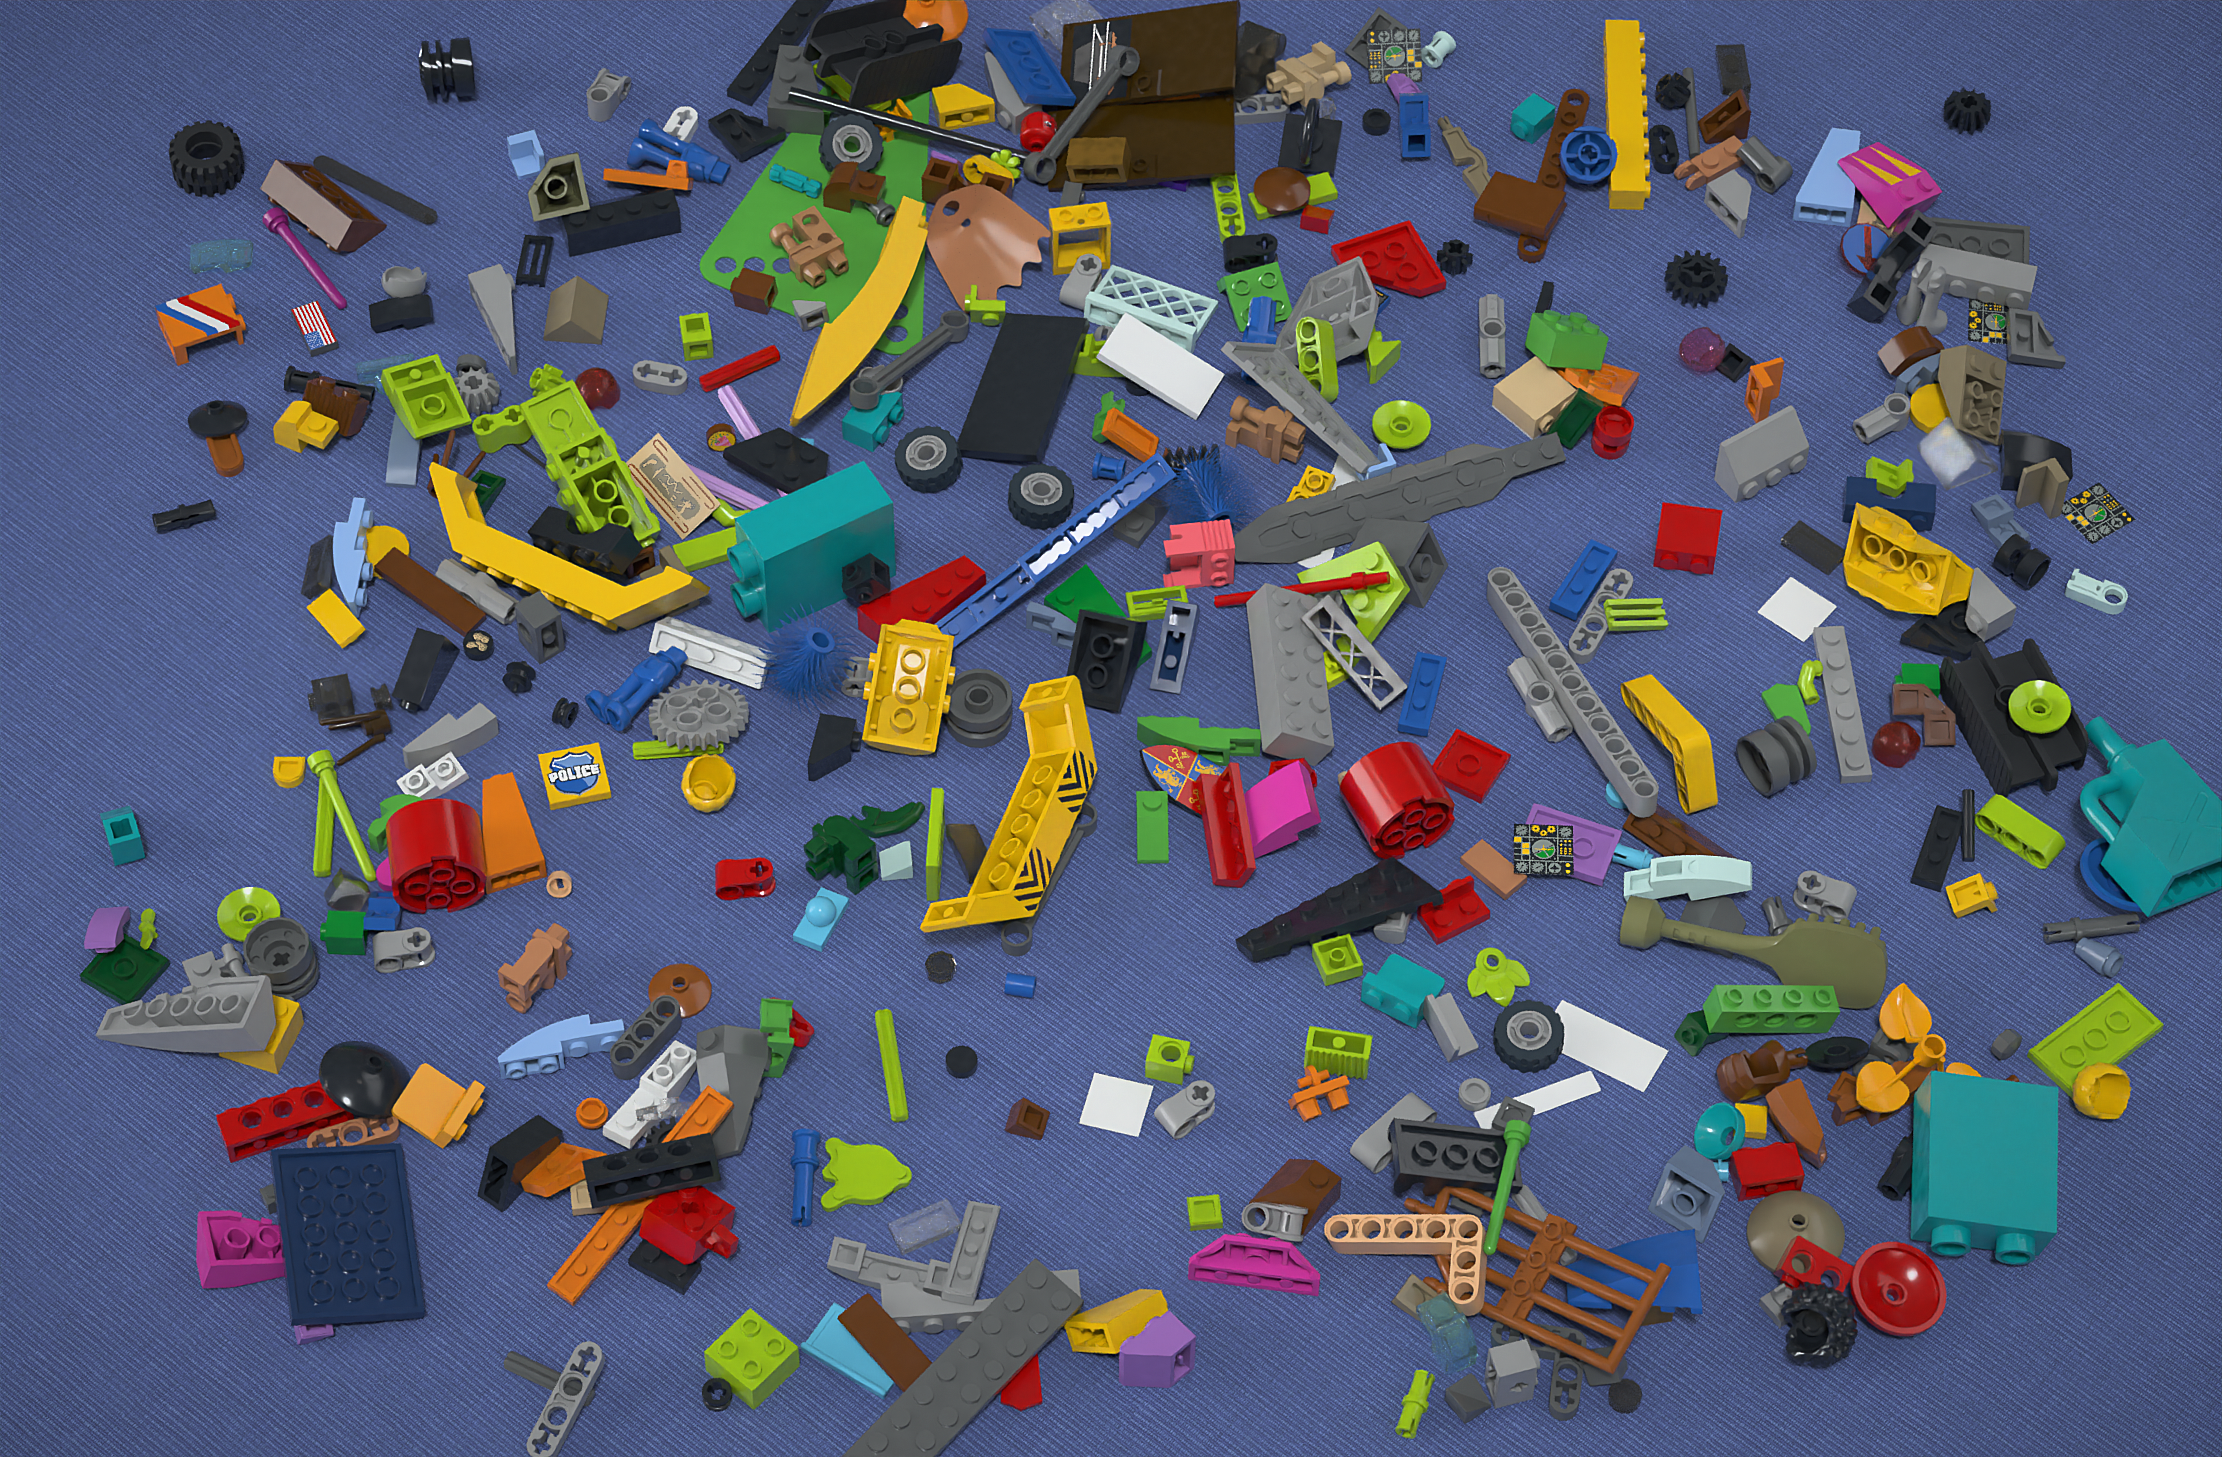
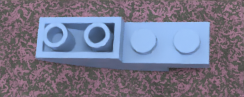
M354 497L348 523L336 522L333 537V559L337 580L345 603L352 614L359 618L361 606L365 607L367 603V581H371L373 577V564L369 563L366 554L367 528L371 529L373 511L369 510L366 498Z
M589 1014L539 1029L519 1040L498 1057L501 1079H519L530 1074L552 1073L559 1069H565L564 1057H581L587 1053L599 1051L610 1052L615 1042L625 1033L623 1020L591 1025Z

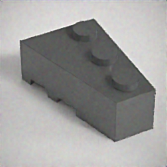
M780 45L767 106L768 127L777 129L780 126L786 132L822 135L824 132L823 110L788 100L791 86L819 94L812 63L803 56L805 47Z

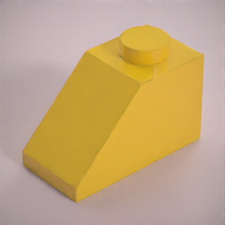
M960 83L932 88V108L939 128L953 130L995 122V102L993 98Z

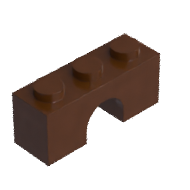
M931 157L921 177L922 200L936 204L943 195L960 188L975 185V183L968 182L961 177L958 171V164ZM985 172L981 182L978 184L992 187L1012 200V179ZM950 201L945 205L946 207L959 209L957 201Z

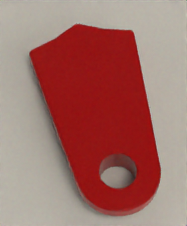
M1038 1353L1002 1389L1000 1400L1002 1405L1013 1407L1022 1412L1030 1407L1042 1404Z

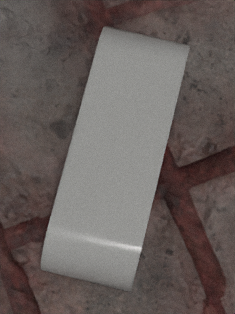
M1408 1093L1356 1139L1350 1149V1154L1372 1173L1377 1174L1394 1160L1392 1143L1389 1142L1387 1134L1388 1127L1394 1118L1434 1123L1438 1114L1415 1093Z

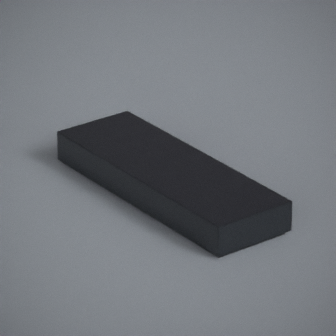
M1940 805L1936 806L1911 878V884L1941 892L1962 831V812Z

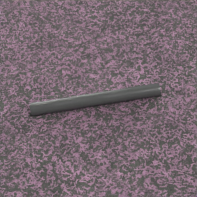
M1687 67L1683 69L1682 73L1683 77L1690 81L1687 88L1691 90V95L1685 103L1689 157L1693 159L1700 155L1701 152L1694 70Z

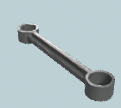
M1116 45L1109 51L1107 69L1041 153L1032 152L1026 157L1023 170L1028 179L1046 183L1054 177L1056 172L1055 160L1069 144L1070 138L1076 135L1122 75H1132L1137 70L1140 57L1136 49L1124 45ZM1126 52L1127 60L1123 68H1121L1120 59L1123 53ZM1041 159H1043V170L1037 176V164Z
M957 310L944 312L940 317V326L885 368L871 378H855L850 384V403L859 409L874 408L879 402V392L947 341L960 342L966 339L968 336L969 317Z
M1083 802L1079 814L1091 817L1092 821L1082 825L1074 822L1071 834L1066 840L1060 854V859L1056 863L1049 884L1045 888L1034 916L1009 921L1002 927L1001 947L1006 954L1018 957L1030 951L1032 947V929L1082 837L1092 835L1097 829V810L1092 804ZM1012 933H1021L1027 937V940L1014 944L1006 940V937Z

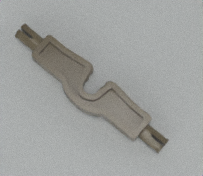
M1444 116V119L1441 117L1437 123L1443 131L1442 142L1455 166L1472 165L1462 172V177L1478 200L1491 179L1487 172V160L1479 149L1471 146L1460 127L1454 128L1447 116Z

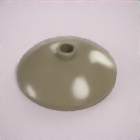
M1795 1190L1777 1192L1760 1201L1750 1214L1746 1229L1748 1246L1756 1260L1773 1273L1790 1240L1797 1235L1838 1258L1842 1253L1845 1231L1841 1218L1829 1203L1816 1195ZM1799 1221L1803 1223V1225L1799 1226L1794 1224L1793 1222ZM1793 1258V1269L1798 1273H1804L1805 1265L1803 1261L1799 1258Z

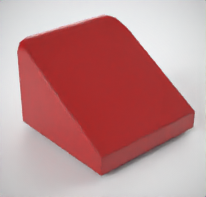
M1306 205L1300 217V229L1328 234L1335 210Z

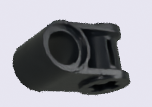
M1269 233L1244 236L1233 235L1223 241L1224 267L1229 273L1235 274L1278 262V256L1275 253L1278 241L1275 236ZM1263 241L1266 242V249H1263ZM1264 256H1267V263L1264 262Z

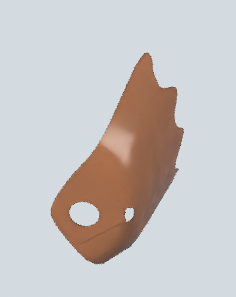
M975 184L947 193L937 201L928 221L926 242L942 277L956 302L965 312V294H971V285H977L979 300H997V290L1003 285L1020 286L1022 284L1021 271L1023 265L1026 262L1039 263L1042 261L1038 240L1041 237H1050L1051 233L1042 223L1001 192L986 185ZM950 201H957L959 203L958 211L951 216L944 215V206ZM969 218L970 225L968 227H963L961 224L964 222V220Z

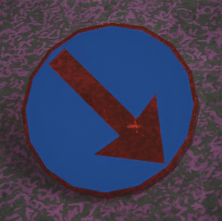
M1869 223L1855 224L1848 228L1841 237V256L1850 269L1857 274L1865 276L1889 236L1878 226Z

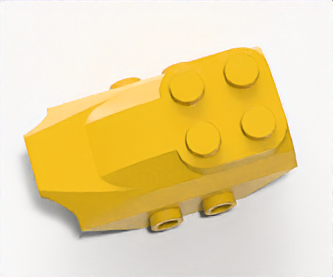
M1856 502L1842 564L1849 587L1857 590L1860 595L1881 603L1886 609L1936 616L1944 607L1968 598L1974 570L1961 561L1953 552L1917 534L1905 519L1881 507L1868 508Z
M901 619L895 625H881L877 653H870L868 671H874L872 682H865L863 700H869L862 740L865 743L880 750L907 755H928L935 752L942 713L948 714L951 696L945 695L947 684L953 685L956 667L950 666L954 636L942 634L937 625Z

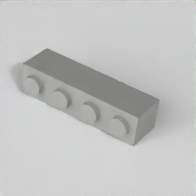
M1930 243L1921 252L1920 259L1932 260L1931 270L1933 272L1939 266L1946 270V284L1943 293L2028 311L2037 266Z

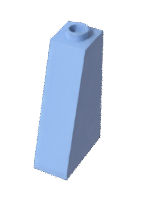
M1831 129L1796 197L1793 220L1850 227L1855 185L1838 164L1840 158L1859 150L1860 131Z

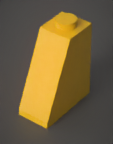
M1139 1289L1073 1316L1064 1325L1072 1351L1118 1353L1120 1346L1128 1337H1136L1144 1330L1146 1324L1155 1316L1161 1317L1168 1311L1167 1302L1162 1290Z

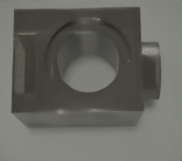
M347 673L311 680L313 692L307 693L310 711L317 710L319 722L320 720L355 715Z

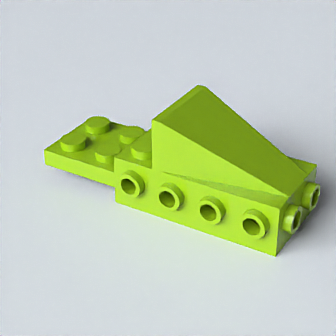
M573 379L521 403L519 410L547 458L546 472L552 482L556 481L560 487L556 501L564 510L569 511L576 522L578 530L582 534H589L597 531L609 522L629 528L643 549L654 546L656 544L655 540L661 531L660 523L656 515L649 510L642 490L635 485L631 478L628 465L618 455L614 440L611 436L607 435L603 427L600 428Z

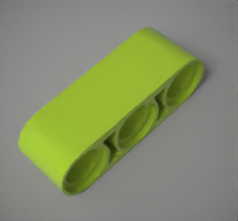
M1304 317L1296 326L1299 371L1317 391H1319L1321 385L1320 394L1328 403H1331L1337 398L1339 392L1333 328L1326 320ZM1316 327V332L1313 336V330ZM1317 356H1318V357H1319V360H1318V363H1317V365H1316V358H1317Z
M1993 795L1975 814V824L1982 832L2039 869H2046L2066 847V842L2061 834L2002 795Z

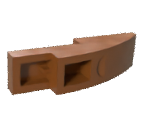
M1912 1060L1907 1062L1897 1061L1891 1064L1896 1075ZM1937 1063L1932 1067H1923L1918 1064L1901 1079L1909 1089V1097L1898 1110L1889 1113L1872 1112L1858 1103L1856 1094L1847 1093L1841 1096L1835 1103L1831 1115L1834 1123L1838 1127L1866 1116L1872 1127L1891 1118L1914 1102L1915 1092L1930 1071H1938Z

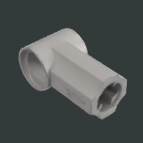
M1900 393L1890 394L1885 398L1883 405L1853 421V429L1856 432L1857 438L1862 443L1866 442L1869 444L1890 431L1903 430L1907 426L1911 406L1909 398Z

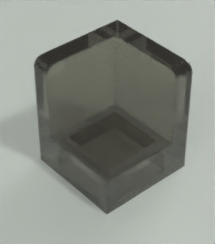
M342 868L338 870L324 892L327 905L337 911L359 912L371 895L368 884Z

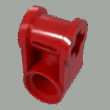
M761 857L739 860L725 859L715 864L716 896L723 900L769 896L776 887L772 863L768 859ZM761 883H762V887H763L762 890H761L760 887H759V884H761Z

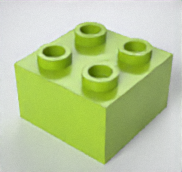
M751 1308L704 1351L706 1371L714 1378H722L729 1382L732 1393L753 1410L800 1367L799 1347Z

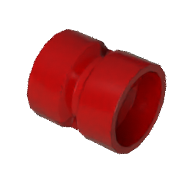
M1610 405L1604 407L1597 415L1591 437V447L1599 457L1615 460L1621 458L1627 452L1634 428V418L1627 409Z

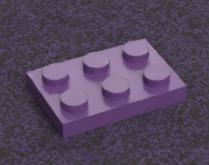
M1534 803L1525 824L1573 826L1574 875L1568 876L1602 886L1612 863L1613 855H1615V848L1622 838V831Z

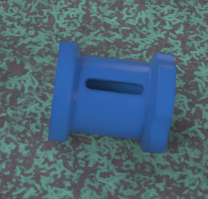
M1097 452L1093 463L1092 478L1106 477L1116 479L1118 483L1124 478L1127 457L1117 459L1103 456L1101 452Z

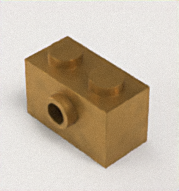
M1126 137L1070 138L1066 162L1070 181L1075 183L1127 182L1131 159Z

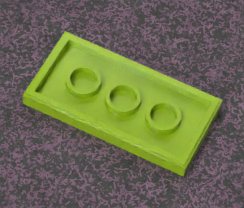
M2117 983L2028 1051L2027 1057L2072 1098V1085L2077 1078L2078 1072L2082 1071L2085 1066H2090L2097 1062L2113 1065L2119 1064L2161 1032L2164 1024L2121 984Z

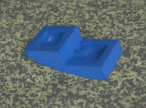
M373 891L368 898V911L364 916V930H396L403 907L395 901L393 891Z

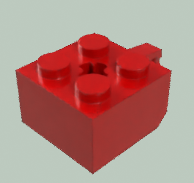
M701 1185L662 1193L644 1208L639 1236L684 1265L693 1263L708 1249L729 1258L736 1252L739 1238L730 1232L736 1207Z

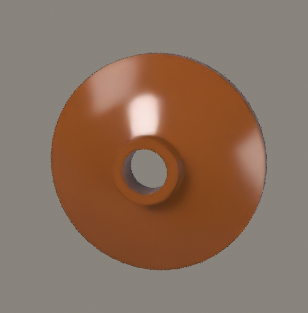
M679 963L666 966L653 976L649 984L648 995L650 1003L659 996L670 995L674 997L680 1005L681 1019H686L699 1014L706 1008L712 996V986L710 979L700 968L690 964ZM678 984H683V985H684V986H682V987H675V985H678ZM666 1012V1013H663L662 1015L665 1016V1017H670V1016H672L673 1014Z

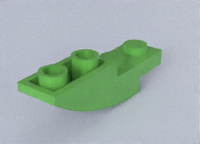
M1151 715L1137 717V740L1147 746L1168 744L1185 747L1219 766H1228L1229 756L1260 757V729L1248 727L1239 729L1199 728V718L1187 716L1158 717Z

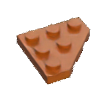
M1602 363L1601 370L1550 367L1576 388H1581L1604 402L1603 406L1606 407L1610 405L1621 407L1638 384L1640 376L1638 372Z

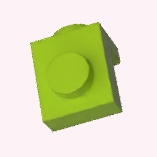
M971 285V294H965V312H970L971 322L995 326L1003 323L1006 315V301L978 300L977 285Z
M1872 456L1866 462V478L1877 479V491L1896 498L1905 490L1906 482H1913L1914 474L1912 473L1913 461L1905 459L1899 466H1895Z

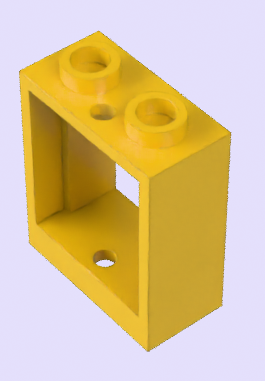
M1100 202L1050 208L1049 231L1051 236L1049 237V257L1053 276L1070 274L1077 259L1084 254L1098 256L1102 263L1101 270L1110 269L1111 222L1107 203ZM1099 228V240L1059 245V233Z

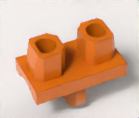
M1313 1065L1305 1067L1306 1077L1298 1079L1297 1084L1300 1089L1306 1086L1310 1088L1294 1093L1292 1099L1288 1100L1291 1110L1297 1108L1303 1121L1308 1122L1322 1115L1317 1103L1319 1099L1326 1097L1332 1112L1346 1108L1349 1105L1346 1087L1350 1083L1347 1076L1344 1075L1321 1084V1081L1330 1078L1328 1070L1325 1069L1317 1072Z

